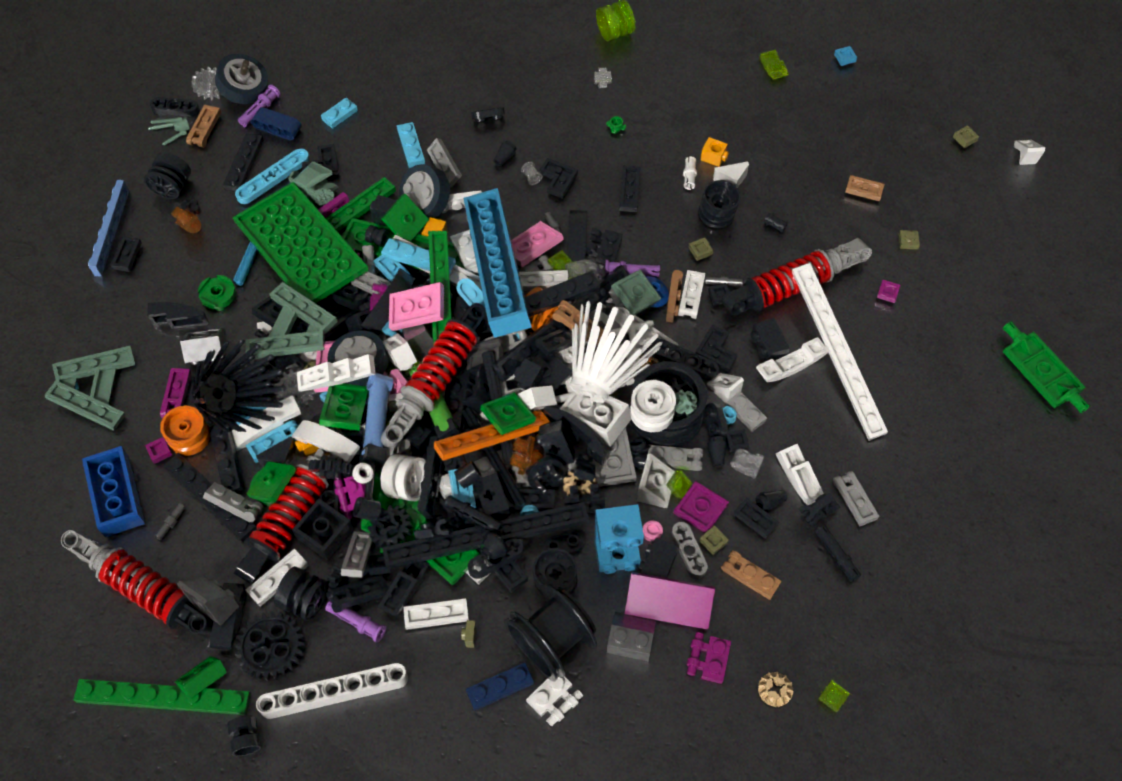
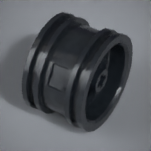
M665 361L650 365L636 377L632 386V394L639 384L649 380H657L669 385L675 394L680 390H683L684 393L691 391L697 398V407L688 416L675 411L672 423L660 432L643 431L634 424L632 419L630 420L631 427L638 438L645 439L647 445L681 448L693 441L700 432L707 403L705 383L692 368L681 363Z

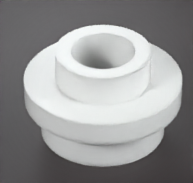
M367 463L357 464L352 472L353 478L358 483H368L373 478L372 467ZM360 470L365 472V477L360 476Z

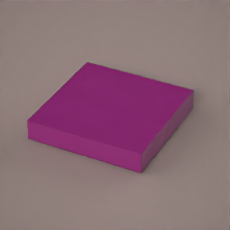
M695 481L674 509L673 514L706 533L717 522L729 505V501Z

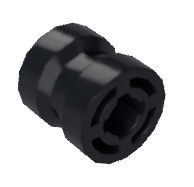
M370 225L365 233V241L384 247L390 233L386 229H378L377 226Z

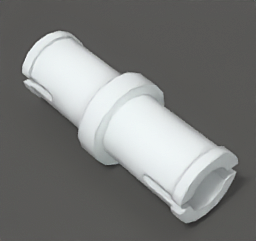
M692 156L685 159V169L683 171V176L685 177L684 188L691 190V184L692 189L695 188V177L697 176L696 158Z

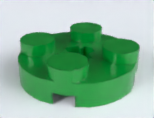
M216 275L217 277L212 279L210 277L206 278L198 287L201 303L209 309L224 310L226 306L233 302L237 294L232 280L223 275ZM221 290L219 294L214 295V291Z

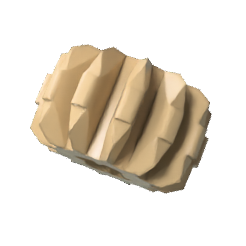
M569 471L568 477L564 478L565 485L563 490L567 492V496H570V486L578 485V495H590V484H597V480L594 478L593 482L583 481Z

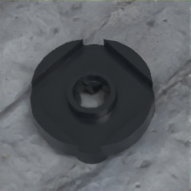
M350 282L332 293L331 300L334 303L348 307L350 310H356L360 305L367 302L369 293L353 286Z

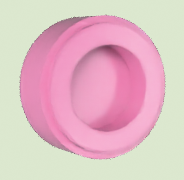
M654 520L646 522L643 526L644 538L650 542H654L655 538L660 539L663 534L662 525Z

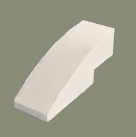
M798 444L776 453L785 474L804 503L809 505L816 502V498L824 493L809 461H805Z

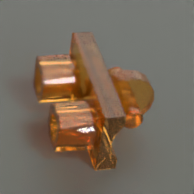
M177 206L171 213L177 219L175 223L187 232L197 233L201 229L199 218L186 209L184 211Z
M529 436L527 441L517 438L513 444L512 449L521 454L514 452L510 459V465L518 467L517 474L523 476L526 467L532 466L534 462L543 457L538 450H533L535 437Z

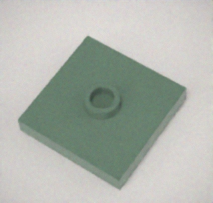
M641 270L630 274L611 286L633 316L662 299Z

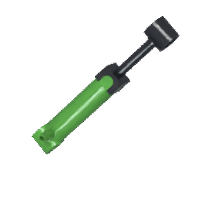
M418 365L409 370L410 376L417 371ZM439 392L440 398L439 400H434V409L429 411L435 425V432L438 438L442 440L462 434V432L455 423L442 393ZM464 455L456 457L460 467L454 471V474L464 489L482 479V475L473 461L467 463Z

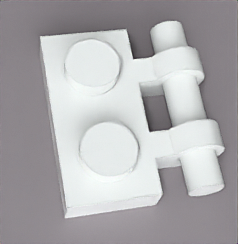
M558 676V679L554 682L547 679L526 701L541 717L548 711L551 716L546 721L550 726H553L557 721L560 722L564 718V714L571 707L574 708L578 704V700L583 694L578 689L572 695L569 694L568 691L573 687V684L565 676ZM563 698L565 702L557 709L554 704Z

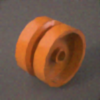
M185 405L171 409L160 423V431L164 439L176 454L179 453L183 456L195 455L201 452L210 440L209 427L202 414L195 407Z

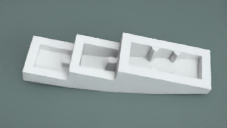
M367 354L355 359L346 358L334 363L325 362L297 372L298 391L329 387L375 375L374 356Z
M293 395L279 401L283 403V407H268L263 410L266 412V415L275 417L274 421L254 417L248 419L260 425L262 429L257 430L244 424L239 426L246 429V432H237L233 429L231 432L236 451L245 448V445L283 425L284 421L300 415L301 412Z

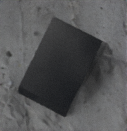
M290 436L256 455V458L262 468L267 462L291 465L296 445Z

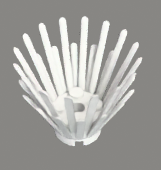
M587 301L584 323V306L581 304L579 331L576 323L574 328L572 327V380L570 388L582 397L584 395L589 396L590 401L604 403L608 395L650 366V364H646L640 368L661 348L660 346L663 342L657 343L631 366L657 339L658 334H654L641 348H637L621 364L648 329V324H644L631 342L626 340L613 357L634 320L633 315L628 316L611 346L615 333L611 332L609 334L618 312V308L613 307L595 351L600 332L598 322L602 310V303L599 302L583 361L590 312V302Z

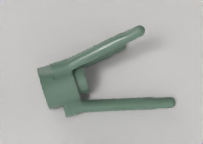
M186 117L151 120L152 124H166L148 127V130L174 126L175 131L180 132L163 142V145L183 135H187L186 131L190 130Z

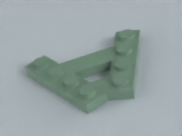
M282 282L269 294L272 300L283 306L269 336L246 340V352L256 344L261 345L253 353L255 355L254 359L264 358L269 354L281 356L325 350L324 334L338 322L335 316ZM297 316L310 324L306 332L289 334Z
M126 346L52 364L56 380L45 393V398L115 431L125 417V414L110 406L109 401L116 370L135 365L131 347ZM94 375L90 396L75 389L77 379Z

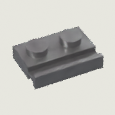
M498 338L477 343L472 351L467 354V370L480 364L484 366L482 353L492 351L495 362L503 356V349L501 348L503 340Z

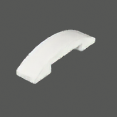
M817 337L804 343L800 349L775 361L770 359L758 365L756 369L766 382L781 380L812 365L825 356L828 350Z
M306 420L301 422L292 435V438L300 442L310 443L331 453L334 457L343 458L344 462L348 464L360 448L359 445L341 434Z

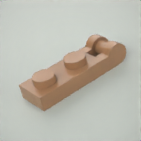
M209 105L203 106L187 136V144H197L203 148L206 146L207 139L222 113L220 108Z
M675 270L672 273L666 322L673 323L674 316H678L679 305L675 304L676 301H680L681 290H677L682 286L683 273L680 270Z
M562 300L558 305L559 309L555 310L552 315L553 319L562 322L571 330L576 323L579 331L580 311L567 301ZM588 319L589 322L586 336L587 342L589 341L593 325V321L591 319ZM601 327L596 345H598L604 331Z
M732 550L728 555V561L722 564L721 569L771 600L782 581ZM735 564L741 566L739 570L734 568Z

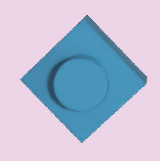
M851 46L835 50L834 55L841 66L856 62L857 56Z

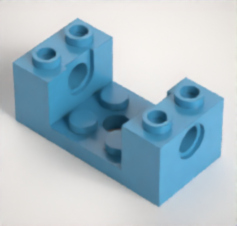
M638 504L596 510L594 544L599 573L612 574L616 570L633 571L639 568L641 559L638 546L643 544L644 534ZM615 554H620L623 556V558L615 559L613 556Z

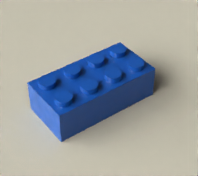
M119 446L83 458L82 462L96 526L103 536L108 537L145 524L130 458L123 447Z

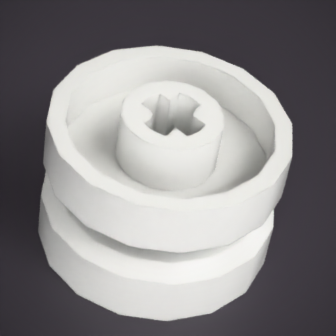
M649 380L639 384L633 390L630 414L632 421L638 428L647 432H660L672 423L676 406V397L672 388L664 382Z
M399 454L390 456L382 468L380 478L384 494L387 497L408 501L420 500L421 482L424 477V464L426 461L423 458Z

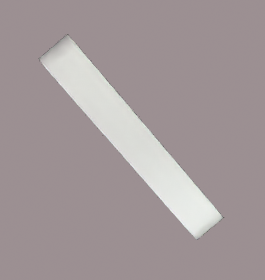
M389 664L263 694L257 699L256 708L264 718L273 719L399 689L407 684L408 675L402 664ZM396 672L403 673L400 679H392ZM380 677L381 681L378 684H371L373 678ZM354 682H359V683H360V685H359V687H358L357 689H355V690H351V689H350V685H351L352 683H354ZM331 688H338V691L334 695L328 694ZM316 692L314 699L307 700V696L310 693ZM288 698H295L291 705H285ZM272 702V708H270L267 711H264V706L267 703Z

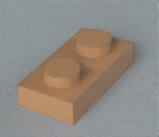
M850 175L845 193L880 201L885 184Z

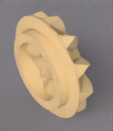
M778 671L768 672L759 682V695L770 706H783L792 698V682H790L786 675L780 674ZM772 683H775L776 686H783L779 690L780 694H777L776 691H769L773 687Z

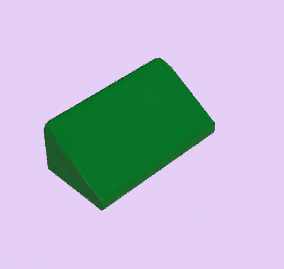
M209 656L178 678L175 683L187 696L192 698L226 674V670L221 660Z

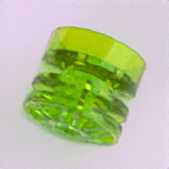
M626 0L612 3V6L606 5L597 8V25L602 37L606 41L617 39L620 35L625 36L634 33L635 18Z

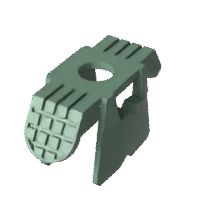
M311 162L300 174L298 171H292L288 178L290 183L294 182L310 202L319 206L331 201L334 198L333 192L339 189L337 185L328 183L326 180L333 172L316 162Z

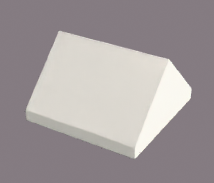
M652 454L647 455L638 489L637 501L667 508L676 472Z

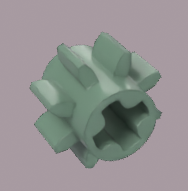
M680 390L675 394V411L677 413L683 414L685 412L688 416L695 411L697 398L691 391L684 393L683 390Z

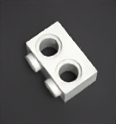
M398 333L382 341L390 361L400 371L410 369L417 362L408 342Z

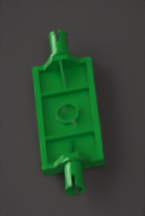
M1013 321L1008 322L1003 327V330L1013 339V343L1006 347L1003 353L1053 408L1066 401H1070L1080 414L1090 408V404L1079 394L1086 387L1035 332L1030 334L1022 333Z

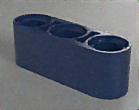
M260 107L251 119V124L256 129L288 140H293L302 127L301 122L296 118Z

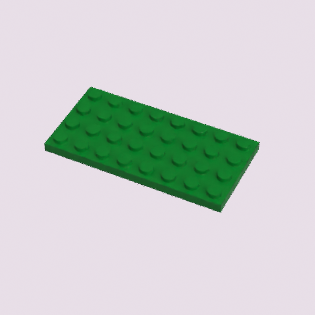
M294 182L232 217L237 226L284 283L315 304L369 271L368 266Z

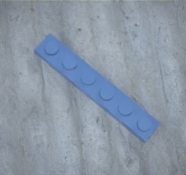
M117 180L115 187L112 188V196L107 204L108 209L106 215L103 216V224L98 231L97 242L93 246V254L89 259L88 266L94 276L102 277L128 197L129 190L124 180Z

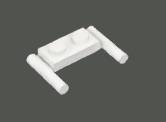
M470 230L450 236V240L465 270L478 274Z

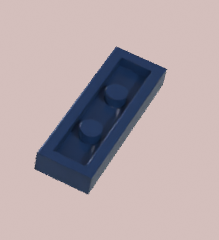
M523 663L467 688L466 692L475 711L533 685L534 681L526 664Z

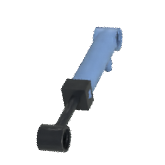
M379 373L369 376L367 382L369 397L366 401L368 407L363 449L359 452L358 464L367 463L372 467L373 478L368 483H365L364 497H358L353 508L354 517L373 522L378 519L381 510V503L375 501L372 496L375 469L386 461L387 449L384 448L381 442V435L386 429L388 399L393 386L392 377Z

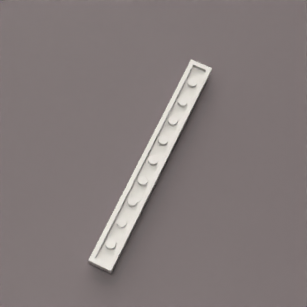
M808 263L792 269V274L868 441L887 434V428L811 264Z

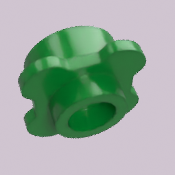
M619 116L612 117L606 123L614 134L626 129V124H623V119Z

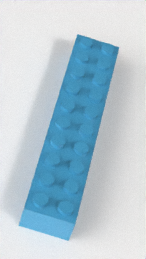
M498 188L464 197L488 323L494 338L531 328L507 219Z

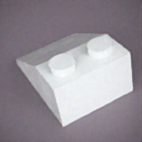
M573 392L560 409L580 419L593 431L601 443L611 447L631 420L629 405L609 395L604 403H596L590 401L589 396L584 395L582 397Z

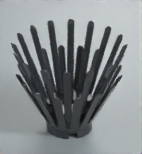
M244 339L235 345L216 369L215 367L229 345V341L225 342L220 348L212 364L211 361L215 350L207 353L201 373V362H198L196 375L192 377L189 399L211 425L214 422L223 431H227L224 427L226 426L233 428L237 432H246V429L227 419L230 418L260 430L262 429L260 425L232 413L274 421L275 417L266 415L264 411L238 406L283 407L281 402H270L271 397H247L284 392L286 390L285 386L265 388L271 386L270 381L257 383L281 375L283 373L281 369L253 377L265 371V367L261 365L274 358L272 354L237 372L255 358L253 353L261 347L260 344L254 345L226 370L224 369L241 351V346L245 343Z

